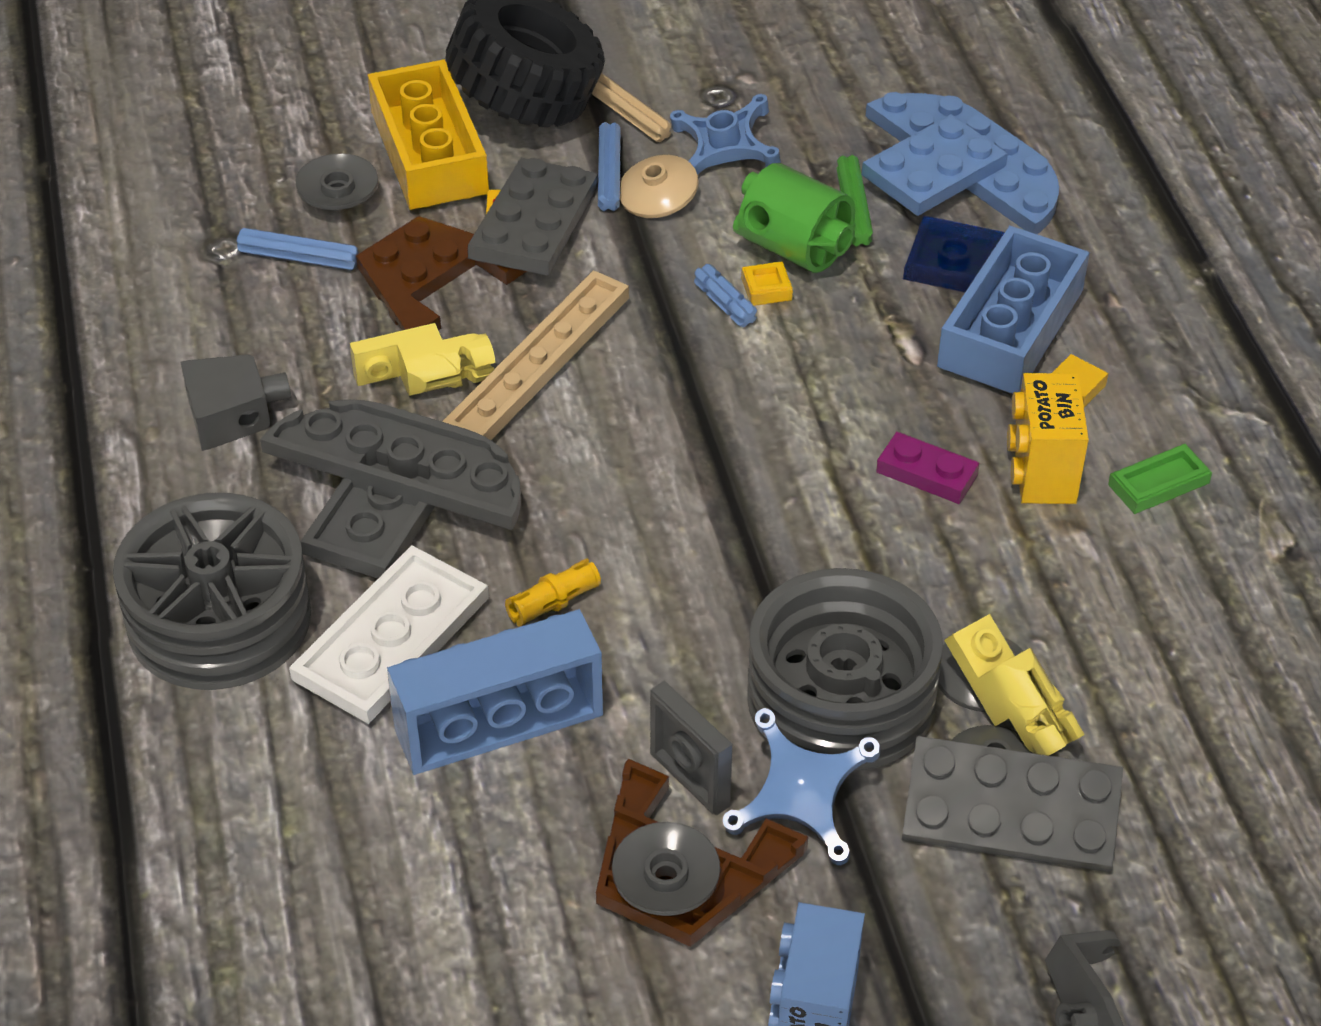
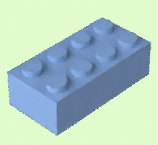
M1009 225L943 325L937 367L1012 394L1013 392H1021L1023 373H1033L1083 291L1090 252Z
M580 609L562 615H553L542 621L515 629H507L489 637L466 644H457L446 650L419 658H411L402 663L387 667L394 729L413 775L603 716L602 652Z

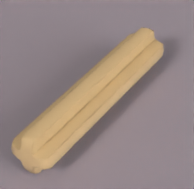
M601 73L592 92L593 96L654 141L662 142L665 138L670 137L671 123Z

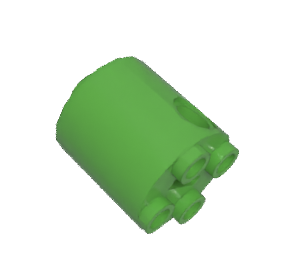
M772 163L762 169L759 174L751 172L745 178L741 188L744 198L739 214L733 223V231L736 234L812 273L822 272L831 266L838 256H842L849 249L855 232L854 219L856 212L854 200L849 195L782 163Z

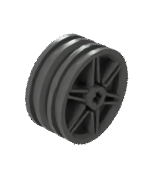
M204 493L177 499L155 509L137 522L126 534L116 552L113 565V579L129 644L138 661L149 672L166 682L200 690L226 689L253 682L284 664L300 647L307 634L311 620V604L299 535L289 519L266 502L234 493ZM253 602L260 603L256 608L252 609Z
M849 568L823 569L799 575L779 585L758 606L750 627L747 702L754 724L756 725L755 715L760 709H770L775 715L778 729L786 739L805 750L822 754L848 752L858 747L864 738L872 737L876 739L880 746L879 758L874 762H866L853 771L883 766L906 755L915 748L916 737H924L935 714L943 649L942 632L935 614L927 603L907 586L884 575L865 570ZM764 719L762 723L769 722V719ZM867 748L865 751L872 752L874 749Z

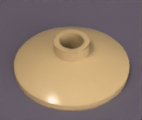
M658 155L644 159L632 166L620 181V202L629 213L638 217L660 218L671 215L684 208L695 196L699 185L696 169L686 159L674 155Z

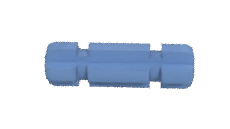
M705 264L702 268L698 267L694 272L696 276L694 283L703 292H706V295L727 315H730V318L738 326L745 327L749 323L755 322L757 319L755 315L757 308L747 298H744L745 296L722 276L713 265Z

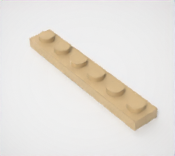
M593 270L442 422L468 429L492 440L629 299V285Z

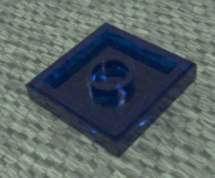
M923 216L904 267L903 279L966 292L1005 232Z

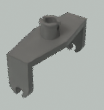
M1102 930L1060 935L1046 957L1045 962L1061 1000V1004L1057 1007L1055 1014L1056 1026H1124L1111 994L1090 965L1104 961L1115 954L1112 946L1119 947L1121 943L1114 931Z

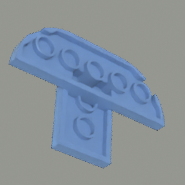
M890 92L885 94L884 97L866 104L865 117L900 142L864 161L862 164V176L915 215L919 216L967 189L1025 231L1038 234L1052 220L1058 201L1059 183L1056 173L1048 160L991 119L963 103L960 98L926 93L901 94Z

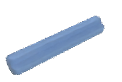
M604 122L599 126L598 207L603 211L607 209L615 211L620 207L621 127L616 122L612 124Z
M250 228L241 229L239 235H237V248L241 253L345 270H353L357 265L356 255L359 252L355 245Z

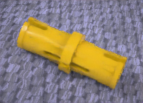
M587 558L555 575L548 573L540 577L538 584L507 598L505 601L506 611L512 622H517V626L521 627L551 610L556 612L566 608L568 601L574 599V597L598 587L601 584L600 573L593 562L589 563Z

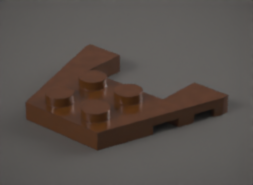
M421 216L414 218L356 255L359 271L378 300L382 299L394 324L399 325L402 330L435 323L439 331L441 329L440 316L420 301L475 265L481 267L506 285L527 272L468 259V244L474 235L473 233Z
M628 759L624 764L621 789L617 795L610 836H608L597 884L596 904L691 947L802 857L808 849V836L766 818L741 858L715 847L720 861V877L713 894L702 905L689 912L672 916L643 912L629 904L618 892L613 881L612 862L617 847L627 835L642 826L658 823V821L651 819L650 816L669 789V776ZM661 876V877H659V879H662V880H670V879H673V878L670 877V876Z

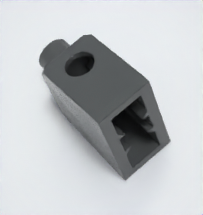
M249 354L180 362L186 394L202 451L266 430L270 426L267 403L291 398L286 372L260 377L255 359Z

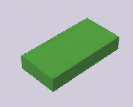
M1182 444L1111 473L1108 485L1133 514H1137L1210 484L1212 472L1186 444Z

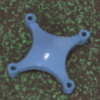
M764 94L753 96L752 101L736 112L720 110L710 114L707 118L694 117L686 114L683 110H675L670 114L673 131L688 132L698 144L695 154L689 160L696 169L697 175L710 166L745 159L762 161L766 167L772 163H781L777 147L767 146L759 142L752 135L755 120L769 113L768 99Z
M760 709L755 715L757 729L764 733L770 745L771 765L769 774L760 793L750 804L738 811L730 810L725 813L723 824L726 831L731 835H738L743 832L745 827L766 818L792 820L808 827L822 839L828 848V854L832 863L836 865L845 864L850 858L848 845L840 840L833 822L835 797L841 784L853 770L866 762H874L879 758L880 746L878 741L872 737L864 738L858 747L840 754L811 752L798 747L786 739L778 729L775 715L770 709ZM764 719H769V722L762 723ZM867 748L874 749L872 752L865 751ZM732 820L738 821L735 825H731L730 822ZM837 850H842L843 854L836 855L835 852Z

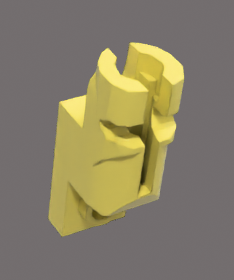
M435 323L350 343L353 375L358 386L401 376L409 396L445 387H462L463 378H467L473 383L481 382L494 370L491 364L496 363L494 351L486 333L479 335L472 333L442 340Z
M990 614L944 640L994 726L1009 719L1029 751L1049 756L1065 747L1068 743L1085 735L1072 711L1063 709L1062 705L1065 699L1051 683L1031 647L1015 656Z

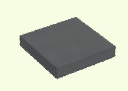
M664 680L652 688L650 694V754L712 814L717 816L730 807L733 744Z

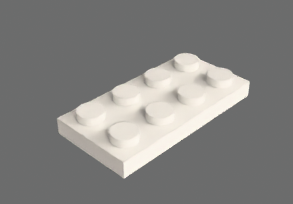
M411 545L289 667L291 680L369 724L391 701L387 667L402 663L411 658H419L438 652L489 599L488 585Z

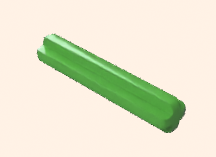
M842 155L837 160L838 166L836 168L840 190L854 200L856 210L854 219L855 232L852 244L855 246L860 244L867 246L872 242L871 235L873 234L859 159L854 155L849 157Z

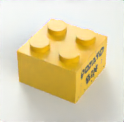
M1023 373L1021 392H1013L1012 418L1016 419V423L1008 424L1007 449L1008 451L1015 452L1016 456L1012 457L1011 483L1012 485H1019L1021 503L1077 504L1089 440L1079 374Z

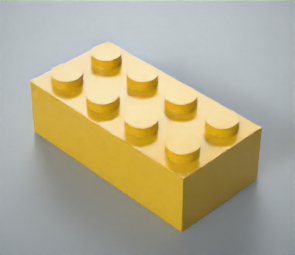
M445 59L367 74L371 113L409 210L487 194L489 190L487 155L459 90L451 77L450 71H448Z

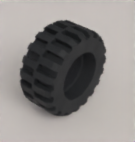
M467 0L445 51V59L452 79L456 84L462 86V91L469 98L474 97L478 100L480 106L487 110L490 108L498 112V116L505 119L510 117L518 120L520 124L528 126L530 124H537L538 127L548 128L553 124L556 127L563 126L581 116L605 64L601 42L598 37L593 36V30L587 24H582L579 21V17L571 11L567 12L556 2H548L546 0Z

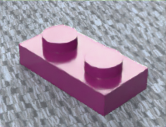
M896 431L877 459L876 473L960 504L978 476L980 463Z

